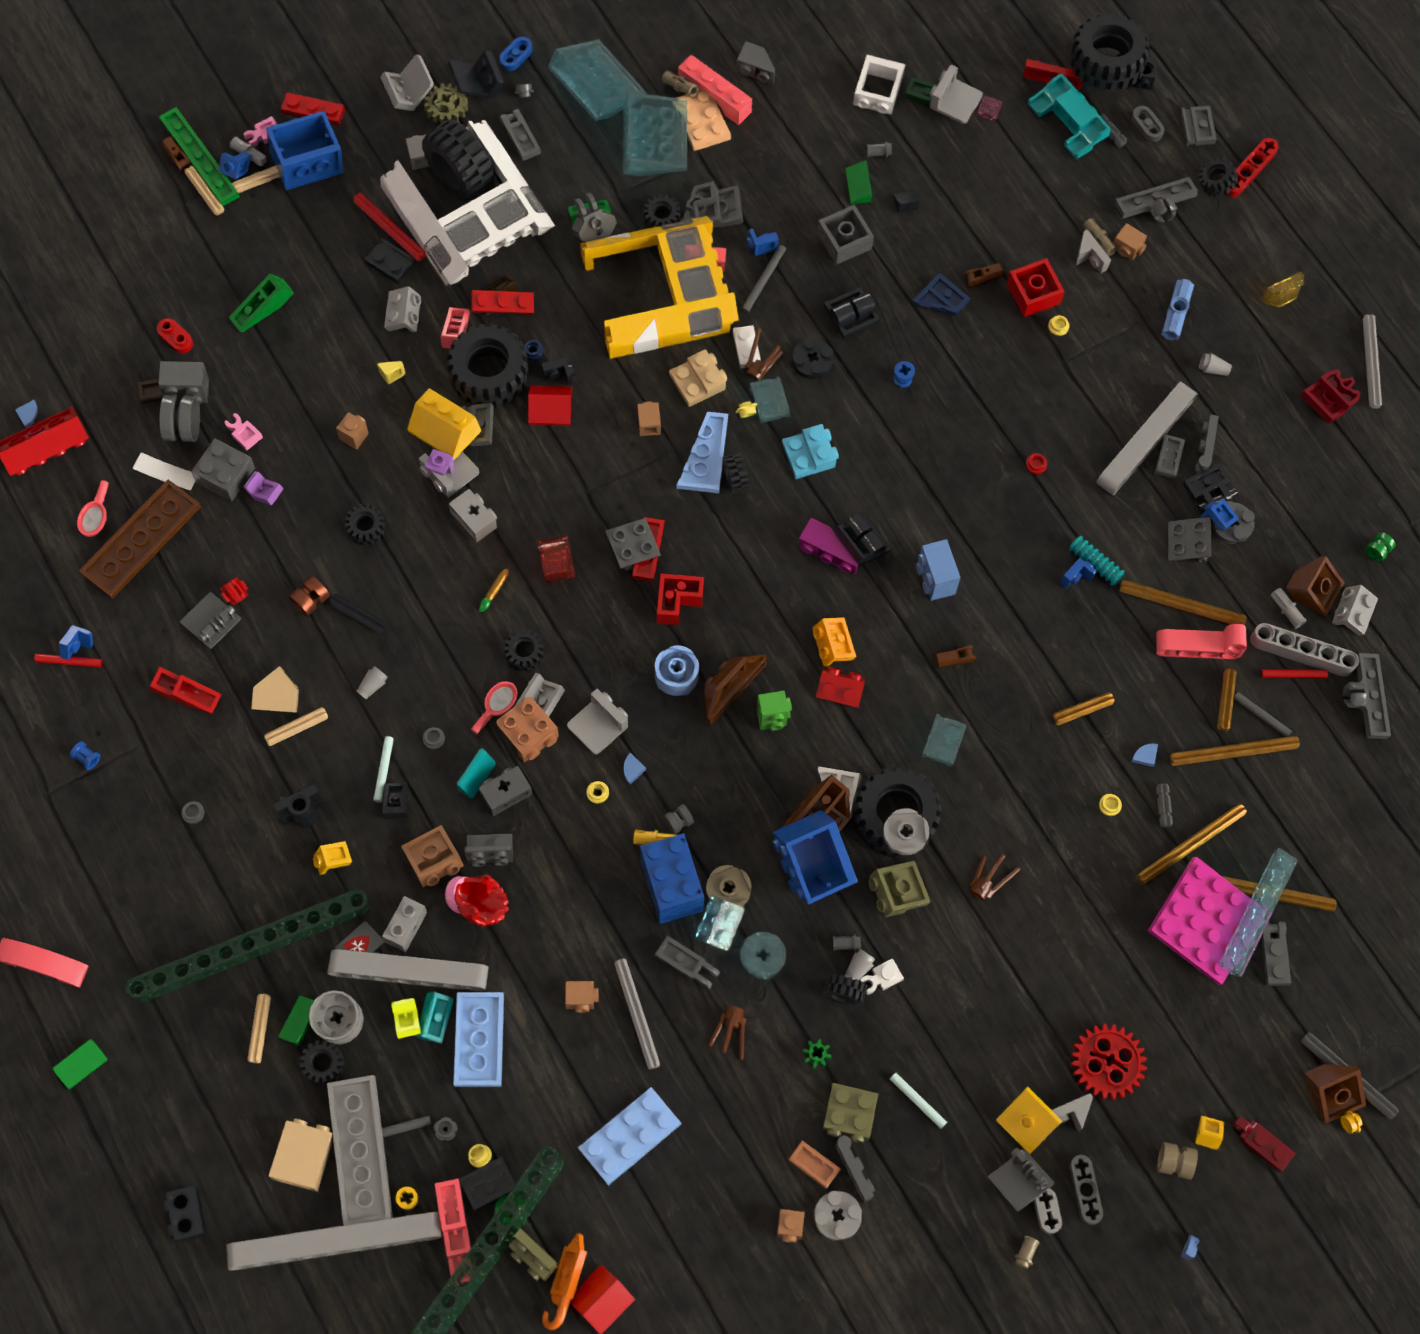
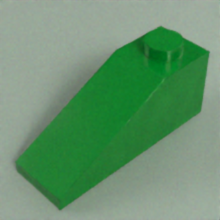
M269 274L230 315L229 319L243 333L281 308L294 292L283 278Z

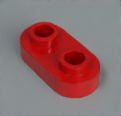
M166 318L158 323L157 332L160 338L174 351L183 354L192 349L193 341L190 334L176 321Z

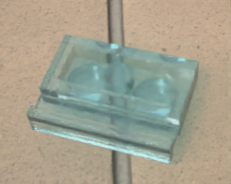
M780 377L773 380L766 379L750 383L754 402L757 403L756 409L760 423L781 419V417L785 416L790 417V410Z
M937 714L922 756L932 758V760L952 767L967 725L947 717H940Z

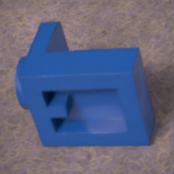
M245 151L235 157L227 153L221 154L219 172L234 179L247 174L252 154Z
M753 229L748 230V238H746L747 247L749 250L752 249L755 256L775 251L778 248L779 238L776 232L765 233L760 237H756Z
M1224 499L1218 503H1215V501L1209 503L1204 507L1206 512L1200 516V518L1210 516L1221 532L1239 520Z
M1079 558L1065 573L1060 584L1067 589L1071 583L1075 585L1082 576L1091 581L1096 570L1091 563Z
M72 625L59 642L60 657L69 660L72 654L79 650L80 646L91 649L93 646L92 632Z

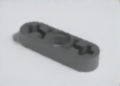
M1077 1155L1071 1160L1069 1169L1080 1218L1087 1225H1095L1101 1221L1103 1209L1093 1165L1087 1156ZM1078 1160H1081L1082 1164H1086L1087 1167L1083 1169L1084 1177L1089 1175L1090 1179L1077 1180V1178L1082 1176L1081 1170L1075 1168ZM1087 1183L1092 1187L1093 1192L1091 1196L1085 1197L1080 1193L1081 1184ZM1095 1199V1202L1091 1203L1092 1211L1097 1212L1094 1220L1090 1216H1086L1089 1206L1088 1203L1083 1205L1082 1201L1087 1202Z

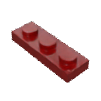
M1027 59L1023 78L1049 83L1054 77L1062 73L1076 90L1080 91L1082 86L1079 75L1076 76L1073 69Z
M286 93L281 107L282 114L300 118L309 116L312 113L325 111L329 123L340 126L345 107L342 104L292 93Z
M472 290L471 312L533 315L534 293Z
M643 517V519L646 518L660 551L665 520ZM658 557L634 564L632 579L654 582Z

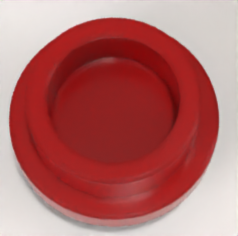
M1033 454L1027 458L1026 468L1029 472L1041 474L1046 470L1047 461L1043 455Z

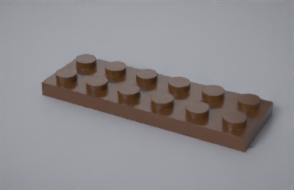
M168 479L79 570V573L113 599L201 508L200 503Z

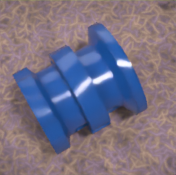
M901 361L895 366V385L900 388H906L912 383L915 368L910 362Z

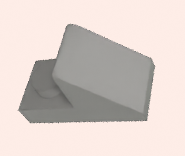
M1087 229L1084 231L1080 242L1076 265L1090 259L1091 265L1101 274L1107 271L1111 259Z
M1090 1093L1052 1111L1062 1120L1061 1123L1068 1121L1070 1115L1079 1132L1084 1126L1093 1097Z

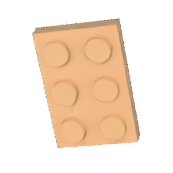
M699 90L694 97L684 95L672 99V105L693 151L731 139L729 129L715 99L711 95Z

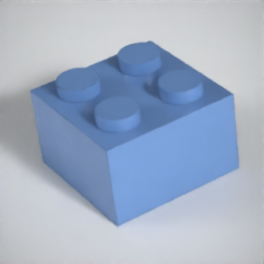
M947 539L923 545L920 554H918L916 569L918 575L923 577L924 582L922 585L925 594H929L931 601L955 595L961 577Z

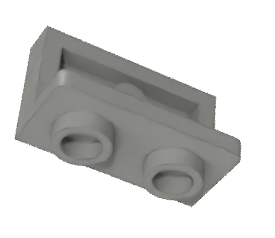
M409 286L389 291L384 328L388 331H393L406 327L411 332H416L421 296Z
M1362 585L1346 587L1342 593V598L1335 611L1332 623L1334 625L1344 624L1358 636L1365 635L1378 598Z
M535 673L516 705L527 697H532L549 717L565 689L561 685L544 680L540 674Z

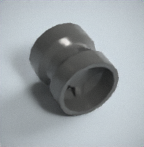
M684 804L677 807V810L673 813L668 812L664 815V819L673 834L679 833L684 826L689 827L694 824L693 817Z

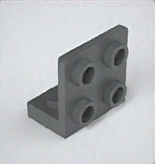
M467 835L465 855L468 864H472L475 867L485 866V863L504 866L508 862H513V835Z

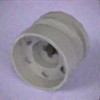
M329 991L315 999L309 1013L311 1027L317 1035L329 1043L332 1042L339 1045L348 1043L358 1036L363 1027L364 1017L362 1009L351 996L341 991ZM337 1014L342 1017L340 1024L333 1022L336 1020Z

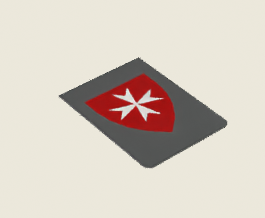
M365 921L335 948L338 950L373 953L384 943V940Z

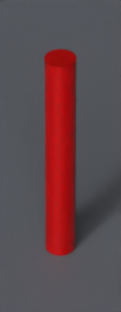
M35 654L34 658L37 663L101 668L103 664L102 659L70 657L69 660H66L59 655Z
M1261 669V678H1328V670Z

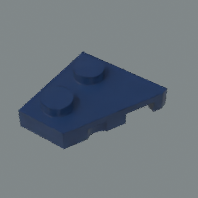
M939 273L916 296L913 304L957 315L970 302V297Z

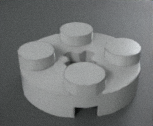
M899 809L892 813L883 827V837L890 851L901 855H911L921 851L929 837V825L926 819L922 818L921 815L917 814L918 812L912 809ZM903 827H907L909 831H912L909 837H904L900 833V831H903Z
M832 1191L824 1195L818 1201L814 1210L818 1231L830 1240H844L853 1236L862 1221V1209L857 1200L845 1192ZM841 1210L844 1220L834 1222V1216L831 1214L832 1211L837 1212Z

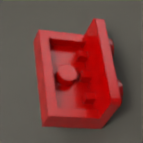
M834 667L823 669L816 697L858 708L866 679L861 678V674L849 672V675L840 673L841 670Z

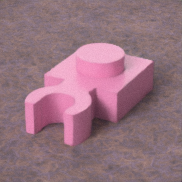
M271 116L255 124V131H246L243 134L245 140L253 138L249 141V144L254 145V147L261 140L264 144H267L266 128L277 123Z
M234 413L233 417L236 423L230 424L226 420L225 425L228 430L234 431L231 433L232 437L247 451L263 438L262 434L248 420L242 424L240 416Z

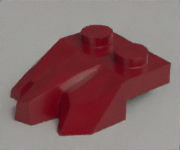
M1339 369L1327 372L1300 395L1328 424L1344 415L1360 397L1358 390L1350 388L1356 383L1354 378L1342 379Z

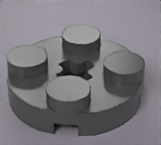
M1226 501L1239 518L1236 521L1238 526H1229L1221 532L1211 519L1214 535L1220 541L1227 544L1244 542L1254 530L1255 515L1242 504Z

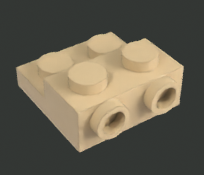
M706 349L688 357L686 363L669 370L671 379L688 407L722 392L726 388L727 376L724 370H718L716 367V357L713 353L708 354Z

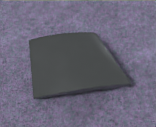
M714 181L694 186L691 198L686 205L684 217L679 221L680 225L691 224V219L708 216L711 219L713 228L743 223L738 186L718 190Z

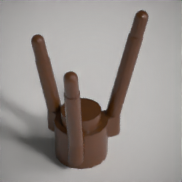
M760 328L757 329L750 356L745 365L748 369L746 374L758 382L763 379L767 371L783 354L782 351H779L780 346H776L765 362L760 360L753 362L761 333Z
M1001 854L987 876L979 879L987 859L983 856L974 879L969 884L971 886L969 891L982 901L986 897L991 899L997 890L1021 870L1020 867H1017L991 888L993 884L989 880L1000 866L1005 855Z
M727 1006L726 1012L721 1014L720 1021L708 1045L711 1047L714 1044L725 1023L728 1029L722 1052L726 1053L733 1029H738L740 1026L739 1059L742 1061L744 1059L745 1024L747 1020L743 1018L745 1011L739 1007Z

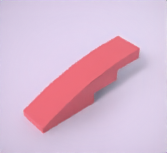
M459 1179L435 1183L452 1284L476 1280Z

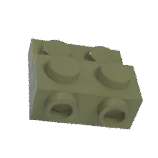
M915 861L880 868L869 875V888L876 892L878 898L876 902L877 908L880 912L884 913L885 917L902 914L909 909L926 906L931 902Z
M833 1083L822 1130L827 1131V1135L833 1137L849 1136L851 1141L864 1143V1140L868 1141L872 1130L878 1093Z
M520 1228L514 1235L515 1239L509 1245V1248L512 1250L509 1255L519 1264L523 1261L530 1268L527 1272L535 1280L538 1281L541 1278L545 1282L558 1268L557 1263Z

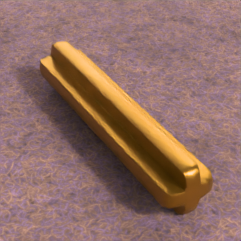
M1226 669L1223 675L1217 725L1218 730L1228 731L1231 726L1237 674L1234 669Z
M1108 692L1054 713L1052 716L1053 721L1056 725H1061L1105 708L1114 703V697Z

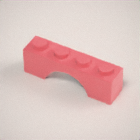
M690 55L678 67V76L685 77L688 82L697 85L698 90L705 91L711 95L721 107L723 114L739 125L751 113L752 98L694 56Z

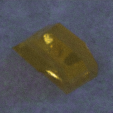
M1299 272L1268 287L1262 298L1266 305L1280 307L1297 299L1300 288L1305 283L1304 274Z

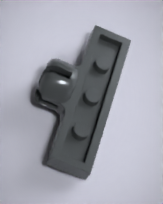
M1190 177L1117 198L1115 199V206L1122 218L1150 212L1157 222L1164 223L1162 215L1167 222L1175 217L1177 207L1174 203L1197 197L1198 190Z
M1358 653V682H1349L1344 686L1342 696L1351 698L1350 700L1343 699V702L1349 708H1359L1362 710L1367 738L1388 739L1391 737L1379 654Z

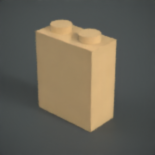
M294 1119L293 1122L286 1121L268 1177L274 1181L318 1192L333 1145V1133L330 1132V1128L322 1125H317L316 1128L307 1126L308 1122Z

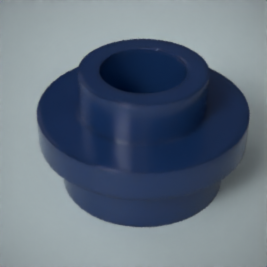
M529 340L524 344L528 360H538L543 355L541 343L536 340Z

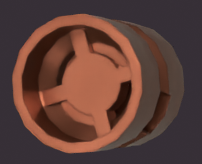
M310 576L302 583V588H297L288 598L302 614L308 617L317 608L316 604H322L330 594L315 577Z

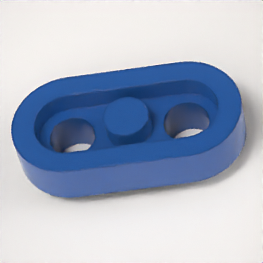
M518 37L501 53L500 65L504 70H516L531 55L532 42L530 39Z

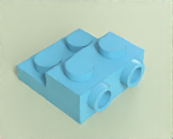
M823 424L803 429L802 434L782 439V445L795 479L835 468L836 459L839 458L836 447H831L829 442L832 440L828 428L824 429Z

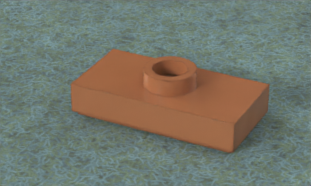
M803 1140L788 1159L790 1163L825 1189L828 1188L840 1171L839 1167Z

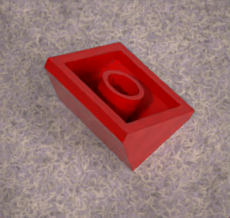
M530 385L528 393L529 425L571 426L572 386Z
M600 1265L575 1291L570 1304L599 1334H602L635 1299L615 1276L604 1266Z

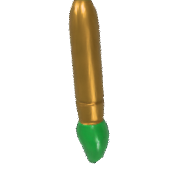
M508 569L501 571L485 598L482 599L479 607L480 612H484L490 607L491 601L509 575Z

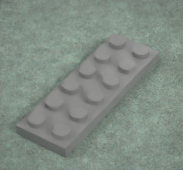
M374 1075L327 1083L343 1225L391 1219L393 1216L376 1078Z

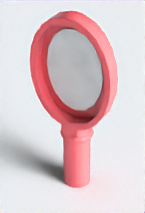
M102 480L100 482L94 501L87 503L79 513L77 526L81 534L86 537L97 535L106 522L107 512L103 502L109 486L107 481Z
M508 681L500 682L490 689L485 698L484 706L486 711L471 728L473 733L478 735L493 716H501L511 710L516 703L518 694L517 688L513 683Z

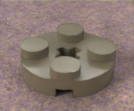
M724 865L716 868L707 880V897L711 904L719 911L738 910L750 899L751 881L747 873L742 869L731 865ZM726 883L730 886H735L730 894L723 891Z

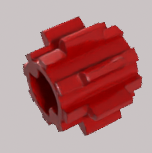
M237 577L220 587L222 591L220 595L225 602H230L232 606L249 595L246 592L248 587L243 580L239 581Z

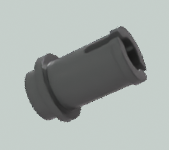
M885 141L884 144H867L868 157L886 156L888 158L889 155H892L891 143Z
M856 934L854 936H833L834 951L854 950V952H857V950L861 949V936H856Z

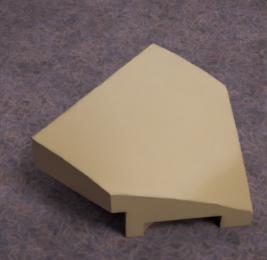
M279 666L254 686L252 709L297 712L298 686L291 681L285 674V671Z

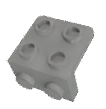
M415 55L401 74L384 72L381 75L384 87L394 108L414 111L433 87V80L420 55Z
M950 65L947 71L944 70L942 72L938 86L934 85L930 92V97H932L930 108L965 124L980 102L983 93L957 80L958 68Z
M463 452L454 460L455 468L452 474L446 472L445 475L425 468L429 458L426 453L419 458L421 466L419 469L426 478L429 477L433 481L435 488L439 492H443L448 498L479 475L478 467Z
M598 689L591 693V702L567 724L568 729L595 755L604 750L628 728L627 713L621 707L617 708L612 703V698L606 692L601 693Z

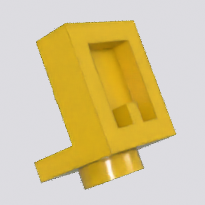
M345 841L322 845L313 857L314 865L318 868L320 875L325 874L328 869L349 866L352 862Z

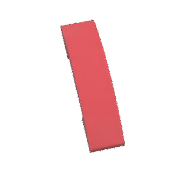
M2 938L0 942L1 963L43 974L80 988L89 967L74 959L7 938Z

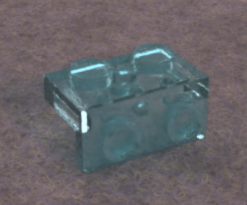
M713 895L706 906L702 922L697 928L696 938L728 951L745 908Z

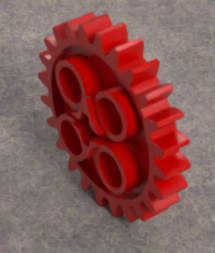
M1103 1024L1101 1031L1097 1026H1094L1092 1028L1093 1034L1087 1029L1084 1032L1085 1037L1080 1036L1078 1038L1080 1044L1073 1046L1077 1052L1072 1053L1070 1056L1076 1059V1061L1070 1064L1071 1067L1077 1068L1073 1076L1081 1077L1077 1084L1085 1083V1092L1091 1088L1093 1090L1092 1097L1101 1093L1102 1100L1107 1097V1094L1110 1096L1111 1101L1116 1099V1094L1121 1099L1125 1097V1092L1129 1095L1132 1094V1087L1137 1089L1140 1086L1137 1080L1142 1081L1145 1078L1140 1072L1147 1070V1067L1141 1065L1147 1058L1140 1056L1145 1049H1137L1136 1047L1140 1040L1132 1041V1032L1127 1036L1124 1035V1027L1119 1032L1116 1031L1115 1024L1112 1025L1110 1030H1108L1106 1024ZM1097 1042H1104L1108 1050L1106 1052L1099 1050ZM1090 1052H1093L1096 1056H1091ZM1119 1052H1125L1129 1057V1061L1123 1062L1120 1060ZM1107 1058H1110V1059H1111L1110 1063H1111L1112 1065H1111L1110 1067L1106 1065V1064H1107V1061H1106ZM1093 1062L1097 1064L1099 1071L1096 1073L1090 1071L1088 1063ZM1121 1068H1126L1128 1072H1124ZM1110 1073L1118 1074L1120 1083L1113 1082L1110 1079Z

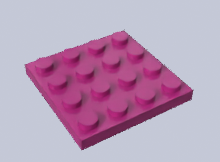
M1193 857L1157 914L1148 932L1217 985H1222L1266 910L1198 857Z

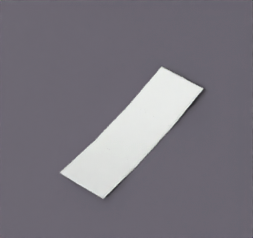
M140 453L133 466V469L164 482L169 479L178 487L190 491L195 483V479L190 471L165 463L144 453Z

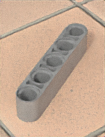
M1267 623L1259 624L1250 637L1251 644L1257 649L1321 670H1328V672L1339 676H1349L1359 664L1358 655L1350 650ZM1258 633L1265 635L1266 639H1262ZM1279 640L1285 641L1287 646L1282 645ZM1300 647L1306 648L1308 653L1303 652ZM1321 654L1327 655L1329 660L1324 659ZM1343 661L1348 662L1350 667L1344 665Z

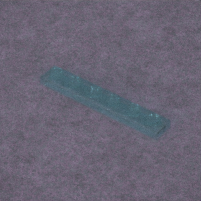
M1281 848L1275 849L1219 964L1220 967L1236 977H1242L1298 859Z

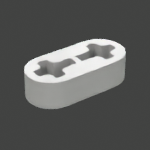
M1049 1188L1034 1199V1205L1040 1229L1046 1234H1054L1061 1228L1062 1219L1056 1194ZM1043 1193L1051 1197V1200L1048 1202L1049 1209H1046L1045 1203L1039 1200ZM1047 1213H1050L1051 1220H1056L1053 1229H1050L1049 1225L1045 1226L1044 1222L1048 1220Z

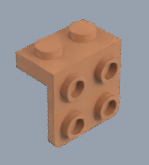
M527 697L497 720V726L516 747L518 757L523 763L528 759H535L540 754V750L546 746H552L559 737L557 726L532 697Z

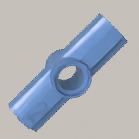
M1182 279L1176 281L1161 333L1165 339L1172 341L1178 340L1194 288V284L1190 280Z

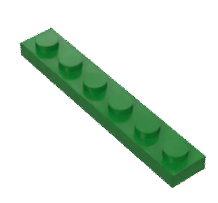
M177 107L159 116L161 123L188 157L192 166L198 171L221 205L225 206L239 198L238 191L227 176L219 172V165Z

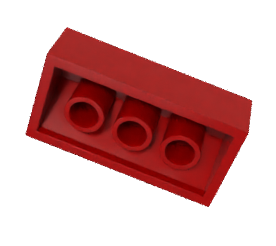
M70 407L1 440L0 458L9 475L15 474V476L25 473L27 468L33 465L40 466L44 464L47 458L63 455L66 449L72 446L76 448L85 444V440L89 439L74 409Z

